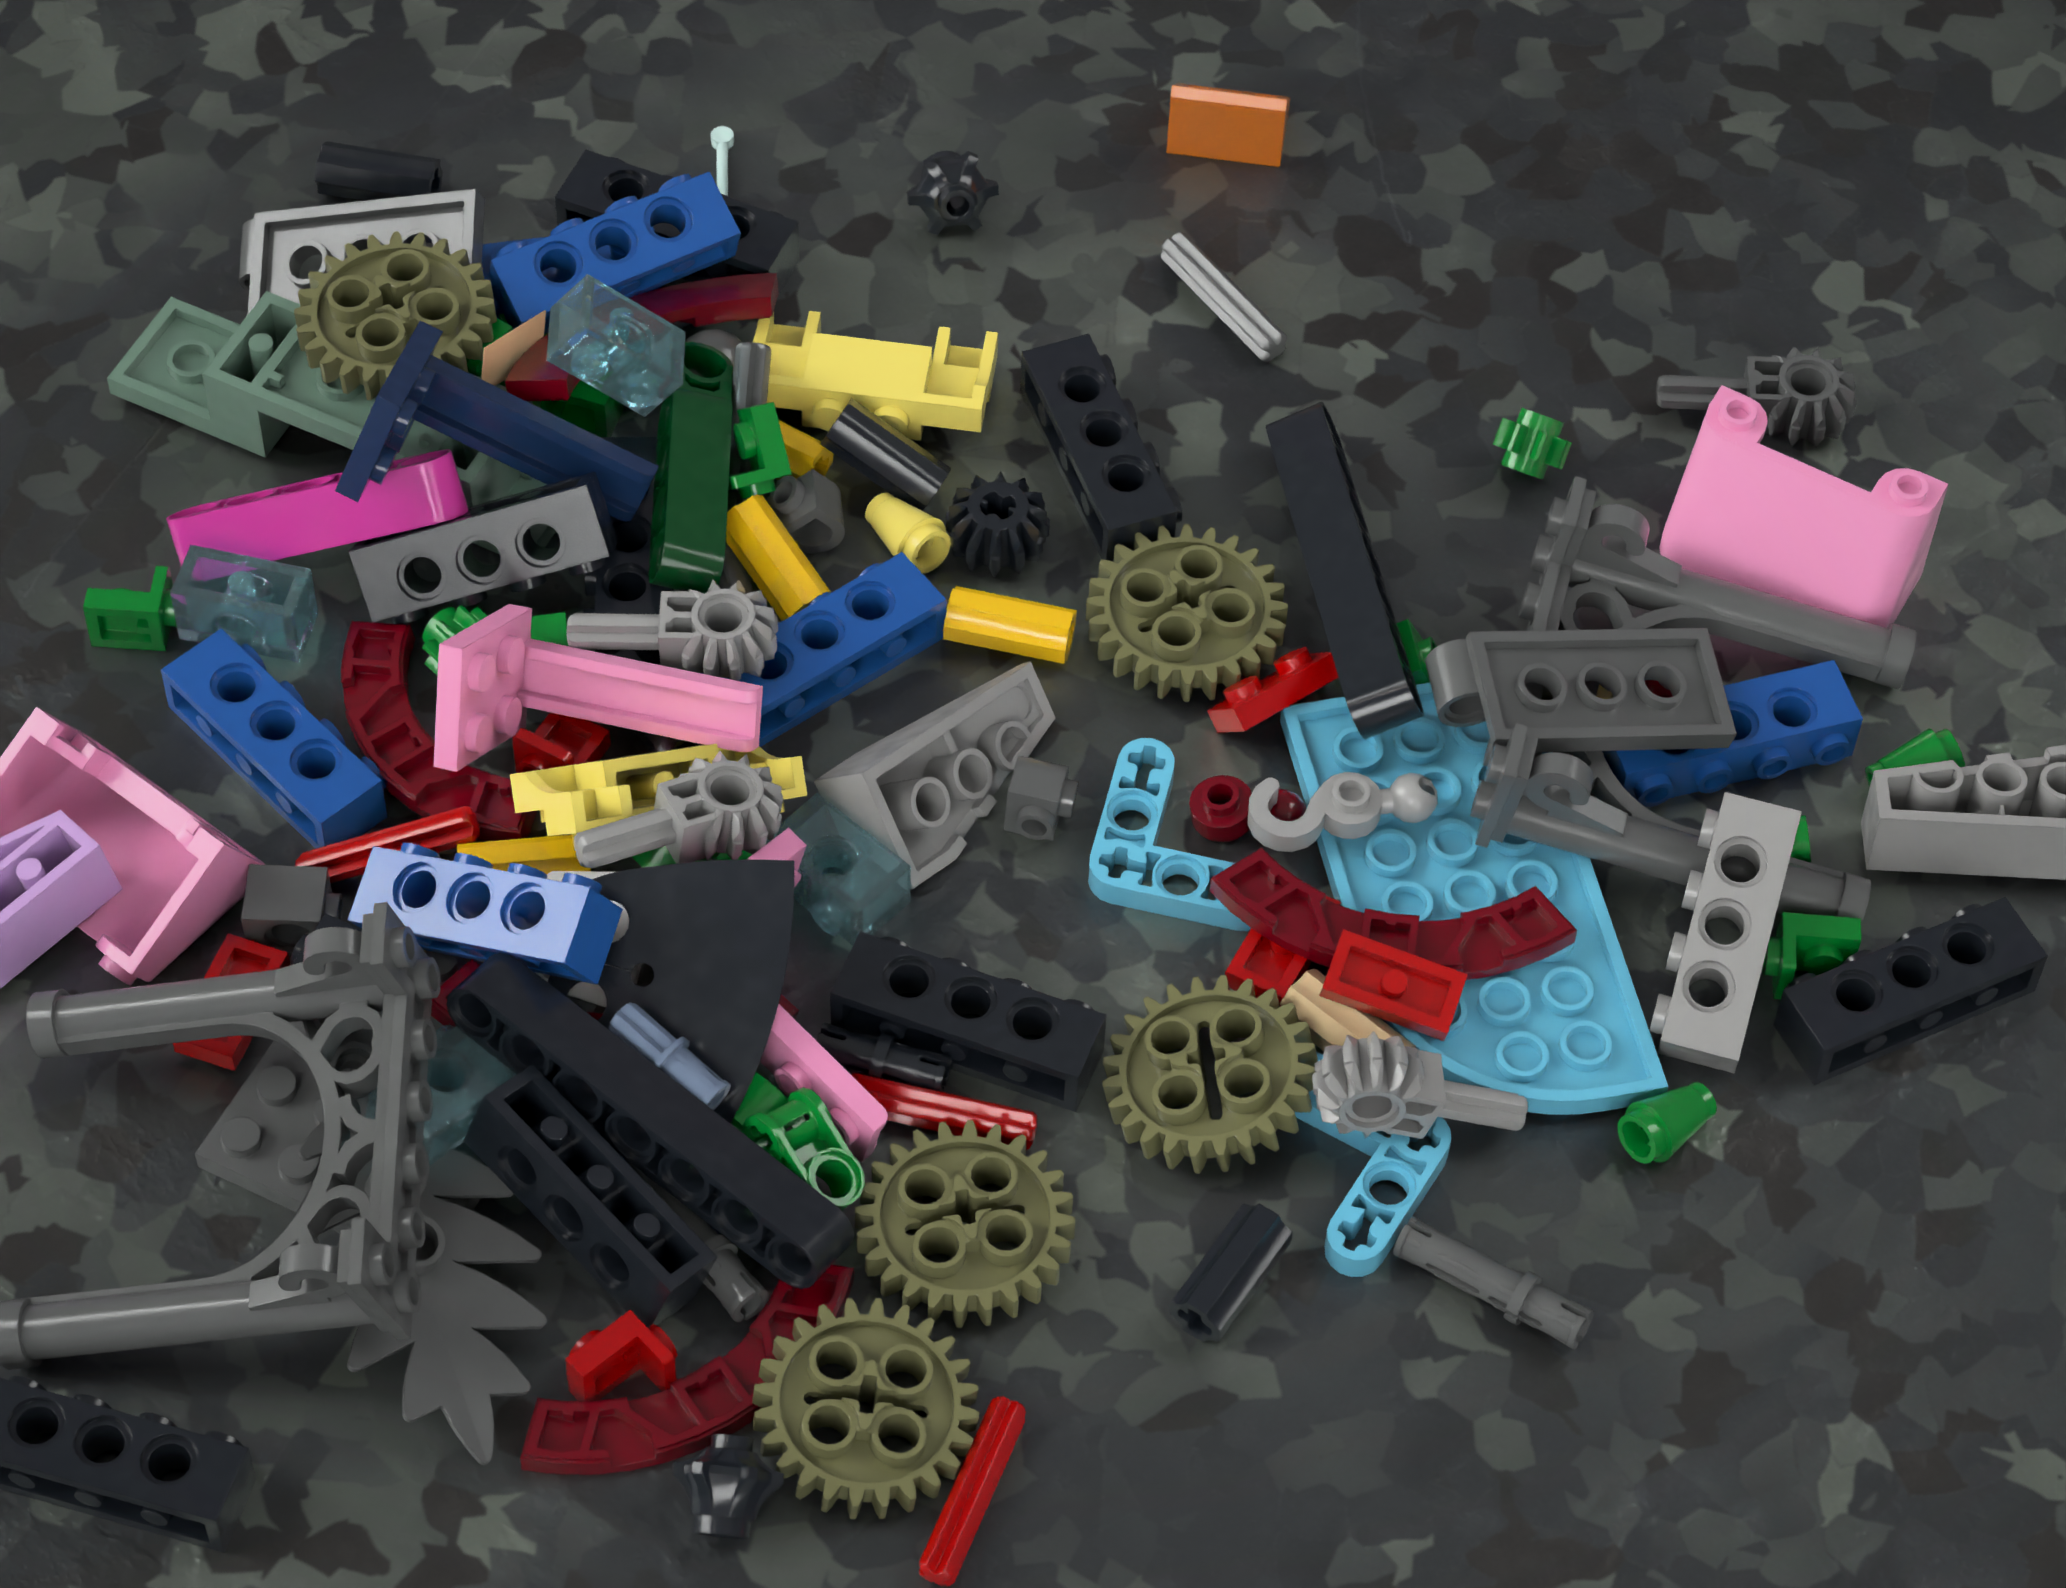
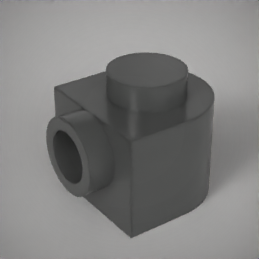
M814 469L797 479L793 476H784L776 482V490L772 491L770 496L767 497L768 504L803 553L826 552L842 542L845 536L841 492L834 482Z
M1018 756L1008 789L1003 831L1022 834L1034 840L1046 839L1053 841L1059 817L1071 819L1076 802L1079 781L1068 779L1069 766Z

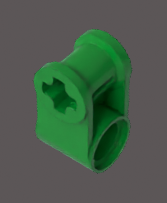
M799 1088L790 1093L786 1104L768 1114L757 1112L745 1119L743 1123L744 1135L830 1200L841 1211L861 1196L865 1186V1177L861 1164L853 1156L832 1122L827 1106L811 1089ZM804 1114L809 1115V1119L807 1121L804 1117ZM788 1127L792 1128V1129L789 1130V1131H786V1130H785V1129L788 1128ZM768 1138L771 1139L773 1144L767 1142ZM816 1176L824 1180L829 1186L831 1197L825 1195L819 1189Z

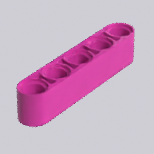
M449 449L438 450L394 460L383 483L379 485L370 480L358 502L335 491L343 472L213 501L173 513L166 520L184 578H198L426 527L462 516L469 509L452 451Z

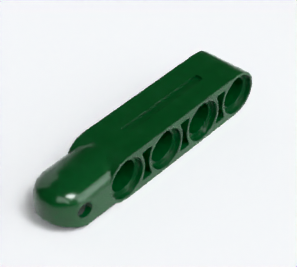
M683 342L677 345L666 368L664 399L657 429L655 465L659 467L654 477L648 574L650 584L689 592V589L705 594L708 592L712 580L719 585L725 559L733 409L731 400L733 365L723 352L703 343Z

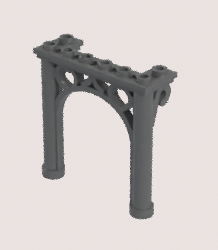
M1575 476L1566 500L1558 497L1554 498L1544 533L1551 536L1540 534L1530 566L1531 570L1540 572L1538 584L1528 582L1519 611V618L1529 620L1526 631L1579 630L1573 621L1575 610L1585 606L1595 607L1609 617L1613 629L1707 628L1708 633L1711 635L1720 636L1812 664L1835 660L1840 672L1871 680L1874 683L1894 689L1901 687L1915 648L1917 636L1915 629L1890 623L1888 628L1683 569L1682 565L1646 548L1650 527L1647 519L1640 512L1619 504H1606L1593 509L1597 491L1585 488L1587 479ZM1628 604L1649 610L1650 612L1633 618ZM1536 682L1525 683L1527 690L1534 697L1541 700L1553 699L1552 693L1544 685ZM1585 682L1587 689L1597 696L1599 682ZM1519 723L1515 724L1506 747L1495 744L1493 747L1489 738L1482 764L1487 767L1485 778L1479 782L1470 813L1471 817L1481 819L1475 842L1476 845L1487 848L1490 840L1502 843L1505 835L1510 834L1687 886L1691 870L1704 873L1710 849L1697 846L1701 831L1669 821L1638 802L1615 777L1602 751L1568 752L1571 755L1558 752L1544 754L1542 752H1535L1538 738L1528 736V726ZM1593 791L1597 798L1591 796L1590 792ZM1730 857L1721 864L1722 871L1726 877L1735 882H1747L1757 875L1754 865L1744 857ZM1790 857L1776 913L1789 912L1861 918L1862 924L1869 901L1871 880Z
M387 902L374 903L373 913L363 914L362 932L344 927H327L309 933L305 938L303 962L284 968L72 995L64 989L35 992L32 994L26 1013L27 1032L34 1052L42 1059L243 1035L263 1037L287 1046L307 1062L319 1087L324 1111V1142L313 1185L295 1218L285 1231L263 1252L229 1272L195 1280L1 1301L0 1364L5 1369L38 1367L44 1359L369 1324H375L381 1332H390L397 1340L411 1339L412 1313L418 1312L421 1305V1286L418 1275L415 1272L416 1248H421L425 1241V1222L422 1211L419 1208L420 1184H425L429 1177V1159L423 1144L424 1121H429L433 1114V1097L427 1082L428 1059H433L437 1051V1037L431 1021L432 998L439 996L441 979L435 959L428 957L416 941L411 927L403 924ZM327 1018L312 1040L300 1029L289 1023ZM360 1029L372 1030V1051L369 1059L363 1066L350 1072H340L332 1067L330 1062L346 1036ZM377 1088L375 1119L366 1118L361 1115L360 1105L352 1095L360 1096L370 1093ZM372 1160L369 1197L364 1191L354 1185L357 1174L367 1162ZM347 1209L360 1210L361 1218L352 1219L351 1229L340 1230L339 1248L319 1243L318 1235L333 1216Z

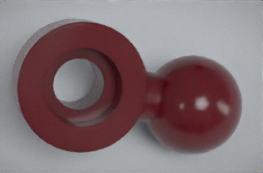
M1218 775L1203 780L1194 788L1189 801L1191 819L1195 830L1202 837L1215 842H1228L1238 839L1248 832V805L1252 792L1247 784L1233 776ZM1279 789L1278 801L1270 813L1279 820L1294 821L1302 817L1307 808L1298 794L1287 789ZM1220 800H1228V801H1229V802H1227V803H1225V804H1220V805L1214 804V802L1220 801Z

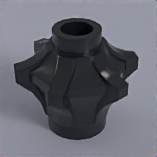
M940 151L923 161L921 180L914 188L907 191L908 205L920 206L929 218L928 232L938 235L944 227L966 224L975 231L982 226L978 216L987 199L999 195L997 181L984 178L977 169L976 164L979 159L977 154L967 151L961 156L953 151Z
M712 1434L710 1448H704L691 1459L673 1463L672 1474L684 1487L689 1498L691 1515L695 1516L694 1534L729 1539H749L751 1522H755L761 1506L771 1494L783 1486L784 1474L769 1468L757 1453L752 1452L753 1438L728 1434Z

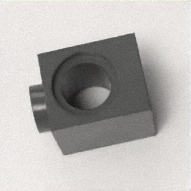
M249 864L241 915L245 939L286 951L289 956H292L299 939L304 934L313 932L325 913L340 920L343 919L342 894L332 893L328 867Z

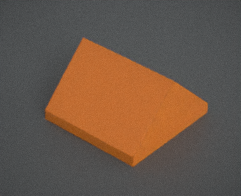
M1182 83L1172 85L1166 153L1280 167L1291 97Z

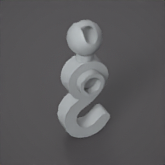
M1343 772L1331 776L1319 787L1311 797L1302 817L1294 821H1282L1270 813L1278 801L1279 782L1275 778H1266L1255 786L1249 797L1248 827L1253 837L1263 846L1276 851L1294 852L1307 848L1319 838L1323 828L1330 834L1342 839H1357L1367 836L1376 828L1381 814L1393 813L1395 817L1408 823H1418L1427 820L1438 804V794L1432 781L1417 773H1407L1398 776L1390 788L1379 789L1378 785L1367 776L1354 772Z

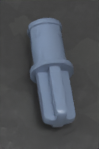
M626 1004L610 1021L608 1029L712 1110L721 1103L729 1092L731 1084L720 1078L688 1049L690 1045L689 1040L685 1037L676 1039L637 1004Z

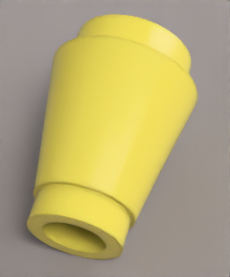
M887 492L875 496L868 504L865 511V519L871 524L893 557L903 552L921 573H928L934 570L945 560L950 550L951 541L946 533L945 524L940 519Z

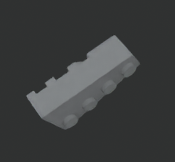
M2066 745L2046 747L2044 756L2013 760L2010 752L1986 755L1985 761L1980 765L1959 767L1953 760L1875 770L1861 820L1866 870L2066 880Z

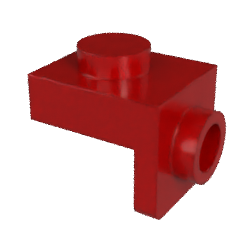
M551 712L534 733L520 728L512 737L517 773L599 761L611 746L610 730L589 720Z
M629 1310L602 1331L597 1329L588 1332L573 1346L569 1356L565 1358L569 1392L578 1401H597L639 1369L661 1391L670 1389V1383L676 1381L675 1359L678 1357L677 1350L671 1339L659 1326L652 1324L647 1327Z

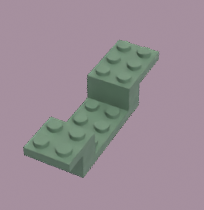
M269 291L263 294L241 324L170 297L107 377L110 394L265 458L290 425L353 450L377 397L376 395L373 400H367L364 385L361 384L349 394L343 393L340 378L326 384L322 378L321 368L311 369L308 365L306 352L300 349L294 309L299 308L300 304ZM499 384L496 385V387L506 391V387ZM416 420L400 452L394 458V460L432 451L451 450L468 507L547 485ZM534 524L530 527L533 540L543 548L546 547L556 532L554 528L547 524ZM478 540L472 542L500 554L498 549L488 541Z

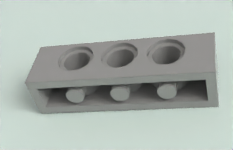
M1724 792L1720 811L1706 809L1697 844L1698 847L1710 849L1704 873L1694 870L1690 871L1681 908L1694 911L1688 935L1676 931L1674 933L1665 970L1678 973L1672 997L1663 994L1658 995L1649 1030L1652 1033L1662 1035L1657 1054L1735 1073L1802 811ZM1730 857H1744L1754 865L1757 875L1747 882H1735L1726 877L1722 871L1721 864ZM1715 918H1727L1738 926L1741 937L1731 944H1719L1709 938L1705 925ZM1698 980H1712L1722 987L1725 993V1000L1714 1007L1701 1006L1690 996L1689 987Z

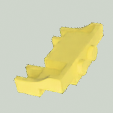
M809 311L805 328L774 324V312L770 318L758 319L753 342L762 343L771 348L767 403L774 402L776 408L802 411V426L829 431L849 401L854 399L911 440L921 441L924 426L981 433L986 403L990 400L996 367L998 332L986 331L983 349L950 345L951 328L939 326L932 359V347L822 334L821 312Z
M717 744L698 745L510 774L515 813L539 810L541 823H546L547 836L572 834L573 839L579 832L654 810L658 783L678 778L680 774L688 773V769L692 766L695 758L712 764V760L719 750L730 761L738 762L747 754L750 767L753 769L770 767L772 783L782 786L783 800L807 796L802 756L775 757L765 752L760 746L751 752H736L718 748ZM784 801L780 813L785 812Z

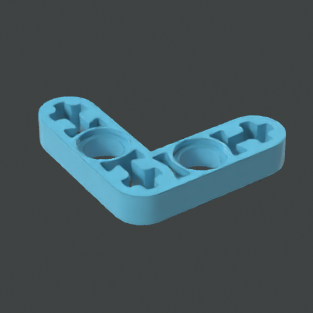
M1139 738L1130 741L1123 746L1119 753L1091 850L1088 884L1092 893L1100 900L1114 905L1235 931H1250L1251 927L1232 914L1216 897L1214 900L1208 899L1210 879L1235 863L1156 846L1173 786L1175 757L1171 749L1159 740ZM1143 764H1150L1154 766V769L1150 771L1146 791L1136 788L1137 771H1140ZM1135 810L1143 813L1148 818L1149 823L1139 830H1126L1121 828L1114 818L1123 811ZM1114 865L1126 867L1120 878L1109 876V872L1113 870ZM1146 870L1152 871L1151 887L1143 885ZM1178 874L1191 877L1198 887L1190 894L1175 895L1167 891L1162 883L1169 876Z
M1316 1052L1318 1061L1322 1060L1323 1054ZM1312 1090L1309 1091L1312 1104L1311 1112H1295L1296 1118L1371 1156V1159L1331 1218L1324 1245L1325 1257L1332 1268L1340 1274L1349 1277H1363L1373 1273L1382 1264L1397 1241L1405 1224H1408L1409 1219L1413 1216L1444 1168L1449 1155L1451 1130L1445 1119L1437 1117L1425 1137L1431 1139V1145H1424L1419 1152L1409 1148V1141L1416 1142L1419 1138L1391 1134V1137L1387 1138L1385 1137L1387 1133L1384 1131L1372 1132L1367 1138L1364 1137L1361 1131L1356 1130L1347 1134H1339L1336 1124L1322 1122L1321 1113L1317 1109L1316 1095L1313 1094ZM1390 1180L1402 1186L1407 1197L1395 1205H1386L1374 1199L1369 1189L1379 1181ZM1365 1217L1372 1223L1369 1228L1367 1244H1360L1354 1251L1345 1248V1239L1352 1240L1356 1237L1363 1226Z

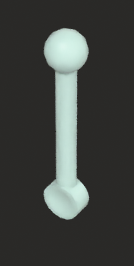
M720 126L711 131V144L714 149H717V187L721 194L728 196V149L734 144V134L730 128Z

